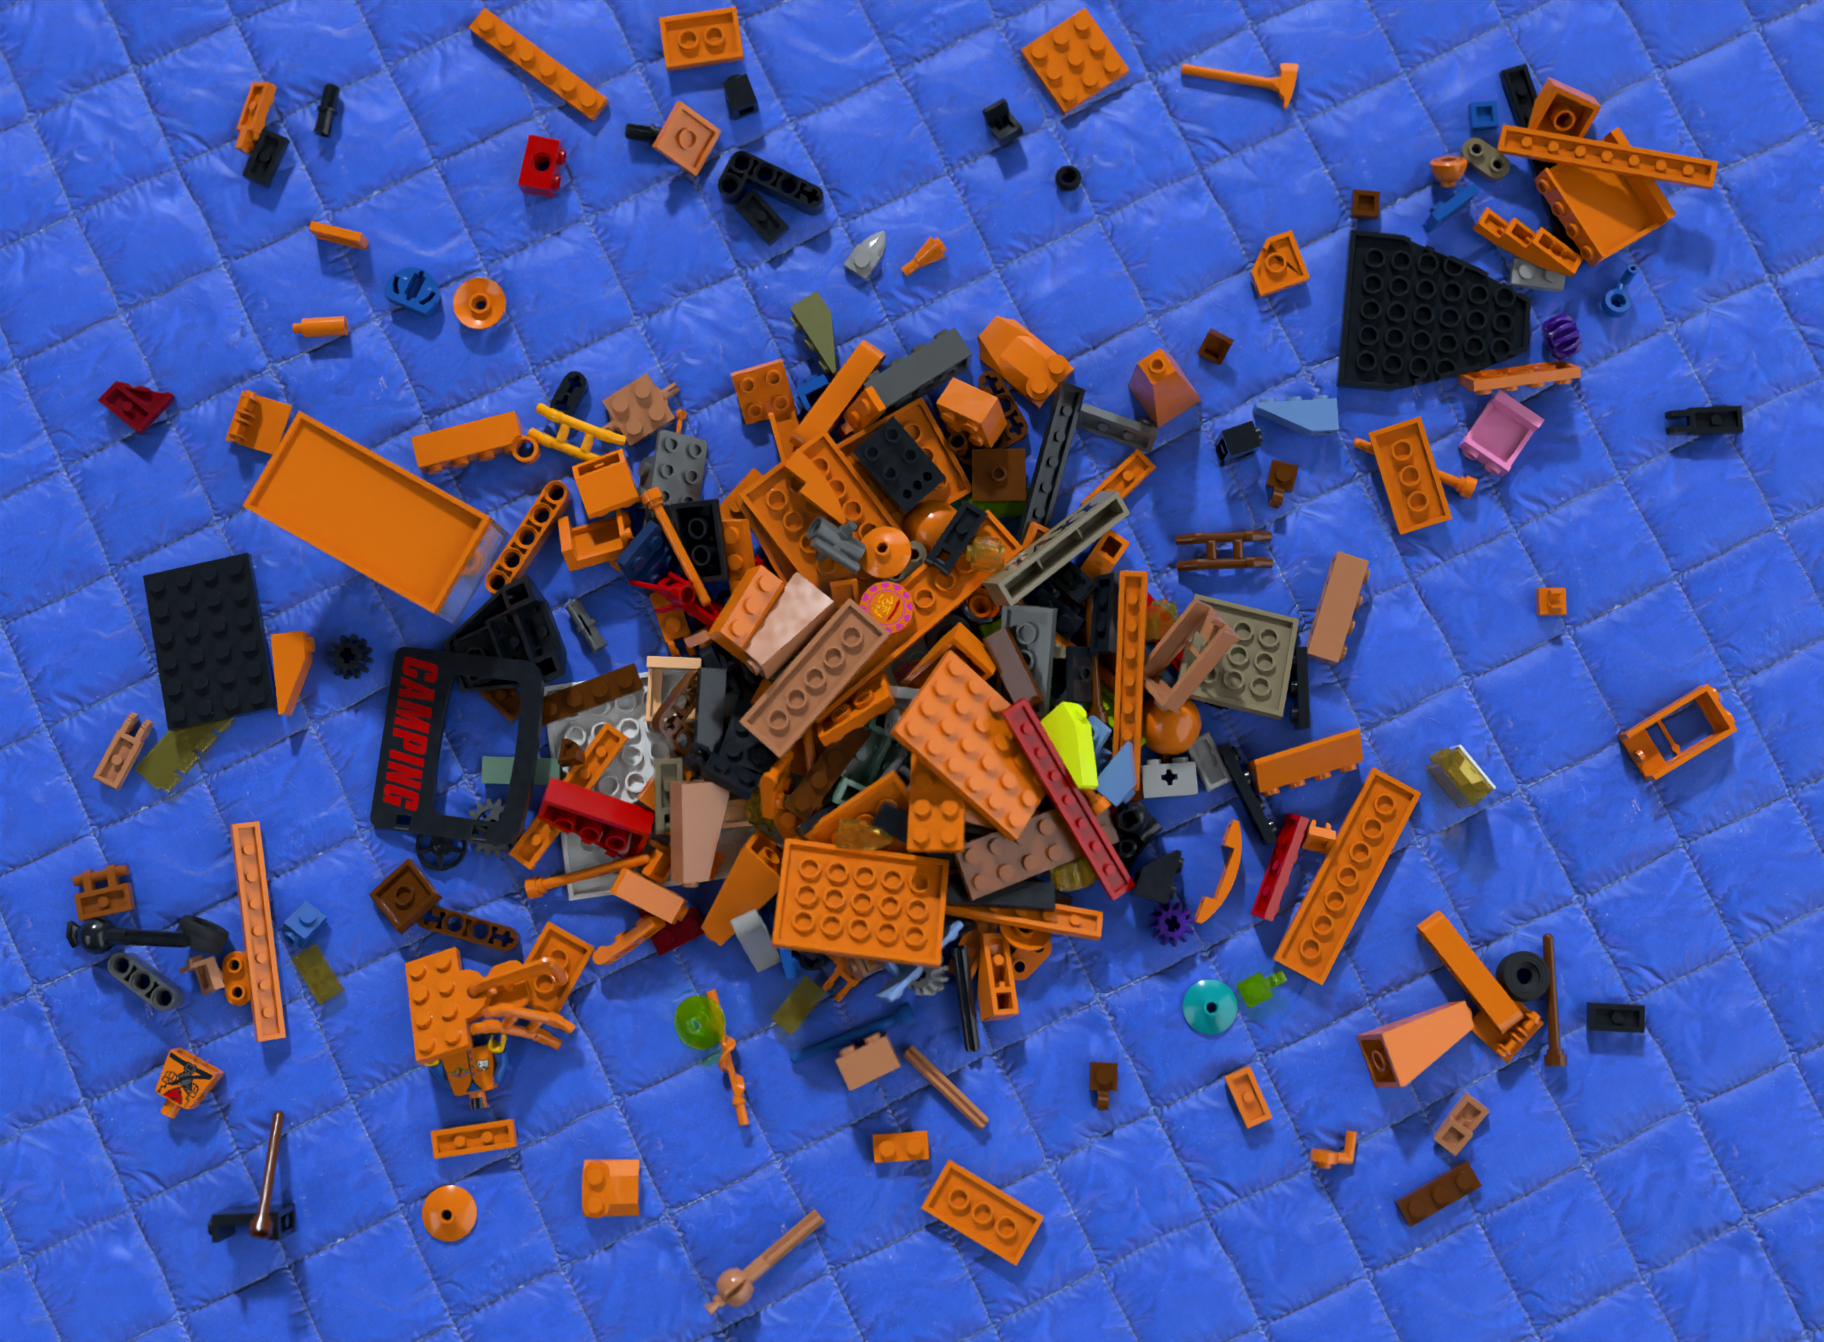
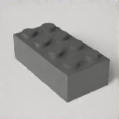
M955 327L949 331L947 329L941 330L933 337L935 340L927 345L925 343L917 345L911 350L912 354L906 358H896L889 363L888 369L881 373L876 371L865 379L867 382L863 384L864 389L872 386L886 407V410L879 417L880 420L920 397L927 395L971 367L972 353Z

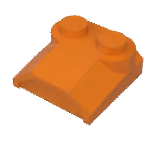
M640 1159L584 1160L582 1173L583 1217L600 1218L605 1216L640 1215Z

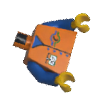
M502 1034L500 1042L494 1040L493 1035H491L486 1045L476 1046L473 1049L424 1065L430 1067L439 1082L449 1092H453L455 1097L469 1094L471 1110L488 1107L485 1091L498 1087V1083L503 1080L509 1065L507 1049L505 1047L507 1036Z

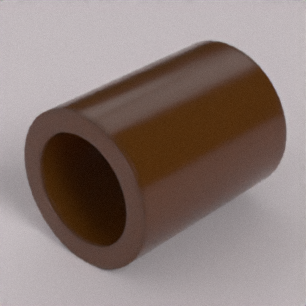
M954 432L949 436L948 444L954 455L964 456L967 454L969 444L966 436L961 432ZM956 442H964L961 447H954Z

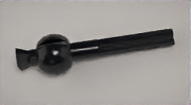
M94 917L86 920L81 926L74 921H69L67 923L66 938L72 948L80 945L85 952L97 955L109 951L115 945L186 948L188 946L187 941L190 940V934H186L185 931L116 928L111 920L103 917Z

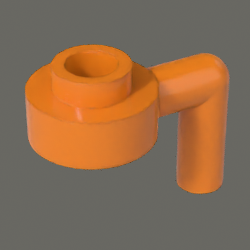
M1346 1130L1344 1153L1311 1148L1309 1160L1315 1161L1314 1166L1331 1169V1165L1337 1163L1352 1164L1355 1156L1357 1132Z

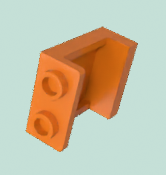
M622 508L616 509L615 517L572 528L568 516L558 518L561 550L569 572L615 560L622 554L634 539L628 511L623 512Z

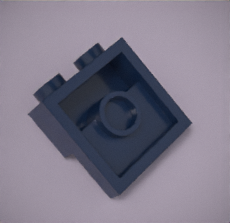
M651 520L616 559L628 581L635 580L655 585L664 579L668 572H674L679 563L669 541L665 538L659 526ZM632 586L647 597L655 593L654 590Z

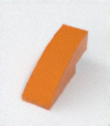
M797 449L782 468L804 485L797 494L838 526L843 525L846 519L833 488L817 466Z

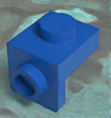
M817 374L812 375L803 381L804 384L795 388L797 397H794V400L800 412L805 410L808 414L811 410L808 400L822 394L828 387L829 383L824 374L819 377Z
M306 900L283 923L282 934L284 939L292 946L297 945L303 949L307 945V940L326 922L327 916Z

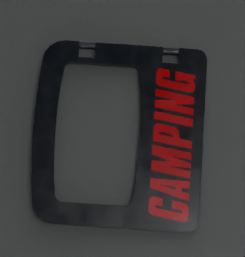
M413 647L399 648L395 653L370 815L371 823L375 827L496 845H506L516 841L524 828L538 759L545 685L541 669L535 663L525 660ZM461 675L515 681L520 685L519 724L511 780L502 817L497 822L442 815L436 810L438 767L445 720L455 679ZM400 815L411 816L410 825L398 824ZM476 825L487 826V835H475Z

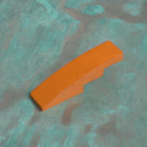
M1488 207L1481 213L1472 228L1495 245L1513 255L1544 269L1569 277L1576 273L1583 260L1580 255L1543 227L1534 232L1515 217L1508 223Z

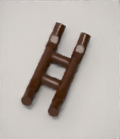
M1246 530L1236 532H1195L1176 535L1175 542L1177 546L1206 543V559L1177 561V571L1272 568L1274 563L1272 558H1244L1243 542H1270L1272 534L1267 531ZM1232 542L1233 558L1217 559L1216 543Z

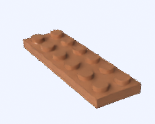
M848 598L739 722L782 759L887 641L891 633L851 598Z

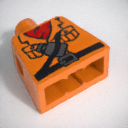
M181 1047L171 1049L155 1089L157 1094L166 1098L160 1112L174 1119L181 1107L187 1110L197 1108L225 1072Z

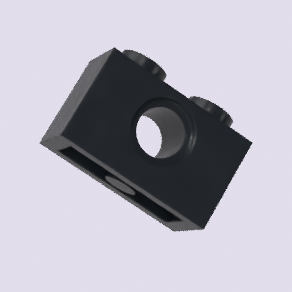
M1253 421L1221 431L1214 443L1223 467L1253 457L1262 446L1260 442H1263V437L1259 427H1255Z

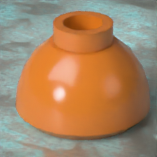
M1459 156L1438 157L1430 162V169L1433 176L1440 182V187H1455L1456 181L1465 173L1468 161Z

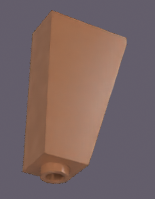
M796 572L743 650L747 658L746 665L755 675L760 673L768 680L806 646L837 612L834 601Z
M707 779L670 782L671 880L682 883V887L686 888L698 887V882L709 881L730 791Z

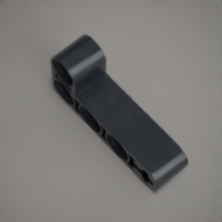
M743 150L733 153L718 180L719 194L722 201L726 204H737L743 198L748 186L810 216L821 214L825 207L821 188ZM745 162L749 164L745 170L736 169L739 163ZM763 174H770L772 176L771 180L763 182L759 178ZM729 185L737 187L733 193H726L724 189ZM787 185L796 187L792 193H785L782 190ZM814 197L817 198V201H812L811 204L808 203V200H813Z

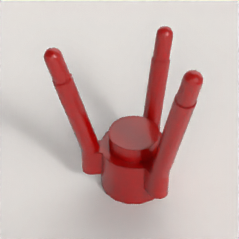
M668 572V576L678 583H674L670 587L635 580L628 581V584L667 593L668 599L674 605L656 608L654 610L656 614L675 610L686 611L687 606L694 602L696 596L693 582L687 581L673 572Z

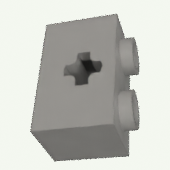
M1188 757L1172 758V763L1161 764V759L1145 760V765L1140 766V777L1143 785L1141 799L1198 794L1196 763L1188 762ZM1166 771H1168L1169 775H1174V780L1170 781V785H1167V781L1161 780V776L1165 775Z

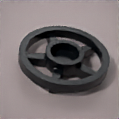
M418 834L416 840L418 858L426 867L432 870H450L460 864L466 855L467 840H462L461 850L453 846L451 838L430 835L432 838L430 846L421 850V841L424 834ZM432 852L437 855L438 866L430 864L423 854ZM451 852L460 853L455 862L443 867L444 856Z

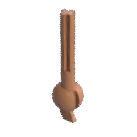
M815 1209L812 1210L743 1270L731 1268L724 1271L716 1283L718 1293L712 1298V1302L704 1304L708 1312L713 1316L717 1308L721 1309L726 1304L730 1307H740L746 1304L753 1295V1283L825 1221Z

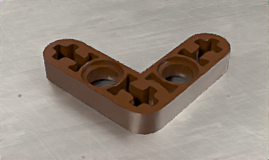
M986 371L979 378L978 388L993 395L994 393L990 387H984L985 379L996 380L997 382L994 385L996 392L999 393L1002 390L1004 393L998 394L995 397H998L999 400L1008 401L1011 406L1010 410L1004 413L1005 418L1007 419L1013 413H1016L1017 416H1014L1012 420L1016 426H1022L1020 435H1017L1015 432L1010 433L1012 425L1009 419L1007 420L1008 424L999 436L1001 443L995 449H1008L1026 437L1028 424L1001 376L995 371ZM968 440L970 451L978 449V446H975ZM983 445L981 446L982 449H989ZM958 456V460L963 466L972 467L970 458L964 459L963 456Z
M697 669L689 670L654 714L651 722L654 732L678 757L682 758V761L685 755L690 753L689 748L693 744L694 732L684 722L696 706L697 681L695 678L697 677ZM681 695H684L686 705L680 710L677 706V700ZM664 718H668L667 721H666V723H667V725H668L667 728H664V726H665V722L663 721ZM684 733L687 742L683 748H680L678 738Z

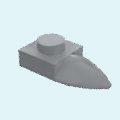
M885 232L875 233L866 238L861 244L858 243L844 263V268L862 280L867 281L884 254L886 246Z

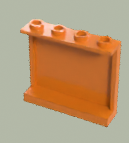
M1619 127L1609 132L1600 140L1631 146ZM1558 164L1551 169L1545 168L1534 179L1538 191L1544 195L1551 206L1553 214L1559 218L1565 227L1567 235L1573 239L1580 250L1582 258L1588 262L1590 267L1595 266L1655 231L1677 215L1654 180Z

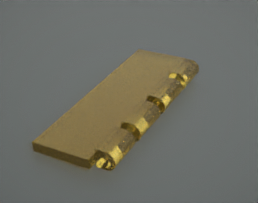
M232 718L174 732L168 731L136 766L135 770L157 790L163 788L170 793L183 779L176 771L179 769L186 775L201 759L194 751L197 749L202 754H205L219 739L212 731L216 729L221 734H224L236 719Z

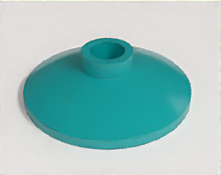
M1206 979L1195 983L1188 989L1183 999L1182 1007L1186 1021L1193 1029L1203 1034L1223 1032L1230 1027L1237 1014V1001L1234 993L1227 985L1217 980ZM1210 1002H1214L1216 1005V1010L1212 1013L1206 1009L1207 1004Z

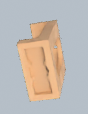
M647 656L646 667L649 668L646 717L643 718V721L650 723V728H652V718L661 706L663 670H698V667L704 668L702 658ZM695 709L684 722L691 730L694 729ZM664 718L663 720L665 722L664 728H667L666 721L668 718Z

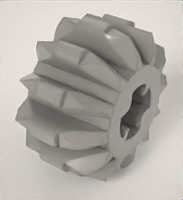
M941 956L939 969L924 967L922 974L916 980L909 983L908 989L915 990V994L919 996H933L937 994V991L945 989L943 982H947L950 979L945 975V971L950 968L946 965L943 966L945 957Z

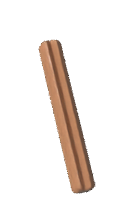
M911 1045L906 1049L903 1057L976 1128L982 1129L988 1123V1117L915 1046Z

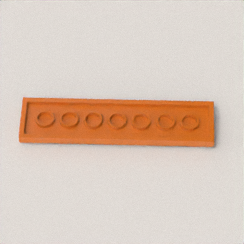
M1374 767L1370 769L1336 835L1333 846L1326 854L1272 958L1273 960L1315 983L1323 985L1408 821L1421 792Z

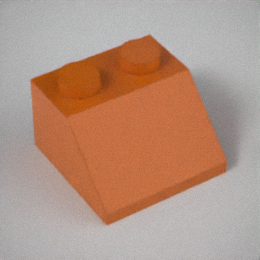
M1548 77L1534 102L1528 129L1583 138L1600 111L1601 105L1594 97Z

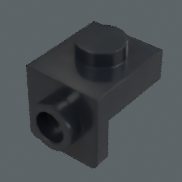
M1004 98L982 110L987 129L1001 147L1024 135L1022 126L1011 114L1008 103Z

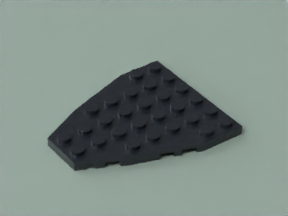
M1350 230L1336 387L1390 392L1454 378L1462 374H1469L1522 355L1528 351L1531 299L1522 293L1515 292L1506 283H1499L1487 276L1489 273L1451 255L1447 257L1433 251L1434 248L1428 245L1424 247L1410 241L1411 238L1405 235Z

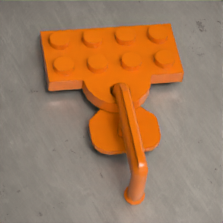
M456 947L405 963L416 1062L424 1065L473 1049L470 1023L483 1015L485 1007L494 1006L498 1003H510L513 1006L524 1008L529 1000L527 979L550 972L553 975L552 980L556 985H564L569 978L567 972L564 971L554 958L546 957L523 965L516 960L507 961L495 965L488 975L483 977L477 971L470 969L462 970L460 951Z

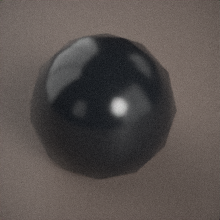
M1129 800L1127 804L1122 802L1117 806L1114 819L1121 831L1127 834H1135L1141 832L1147 826L1149 814L1142 803L1137 800Z

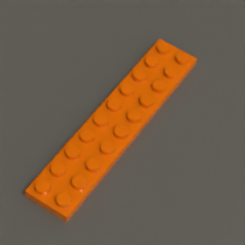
M989 509L985 511L988 514L987 519L947 578L941 575L940 570L934 566L930 568L923 563L900 583L913 599L914 613L911 623L904 631L893 634L887 639L816 719L815 722L817 724L823 722L838 707L844 704L942 619L960 606L962 602L983 586V581L1024 550ZM943 551L939 555V558L947 561L950 555Z

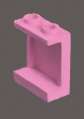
M1499 390L1492 396L1458 447L1463 450L1462 453L1467 458L1474 461L1477 459L1484 464V468L1489 473L1496 476H1504L1509 472L1512 463L1532 434L1539 429L1544 419Z

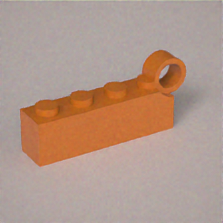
M515 411L411 437L418 468L428 475L441 473L443 468L450 466L462 468L468 466L469 461L477 459L479 461H489L494 459L495 455L504 452L506 455L513 454L524 465L535 463L541 455V448L535 439L524 435L520 416ZM524 443H532L534 445L533 454L527 458L520 457L518 453L520 446Z

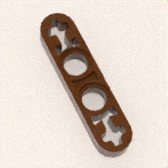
M436 905L431 908L433 916L443 917V912L446 913L442 920V929L438 928L441 922L430 921L426 924L427 919L423 916L417 921V924L424 929L501 951L514 950L520 943V934L513 927ZM457 916L462 921V927L458 932H453L448 927V921L451 917ZM478 924H484L488 928V935L484 939H478L474 935V928ZM494 927L498 928L496 934L506 935L509 931L510 937L514 938L513 943H508L507 946H504V941L494 938V944L490 943L494 936Z

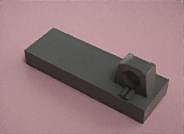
M1086 403L1082 405L1076 428L1136 449L1138 448L1147 453L1151 452L1159 429L1154 428V421L1152 422L1140 417L1137 422Z

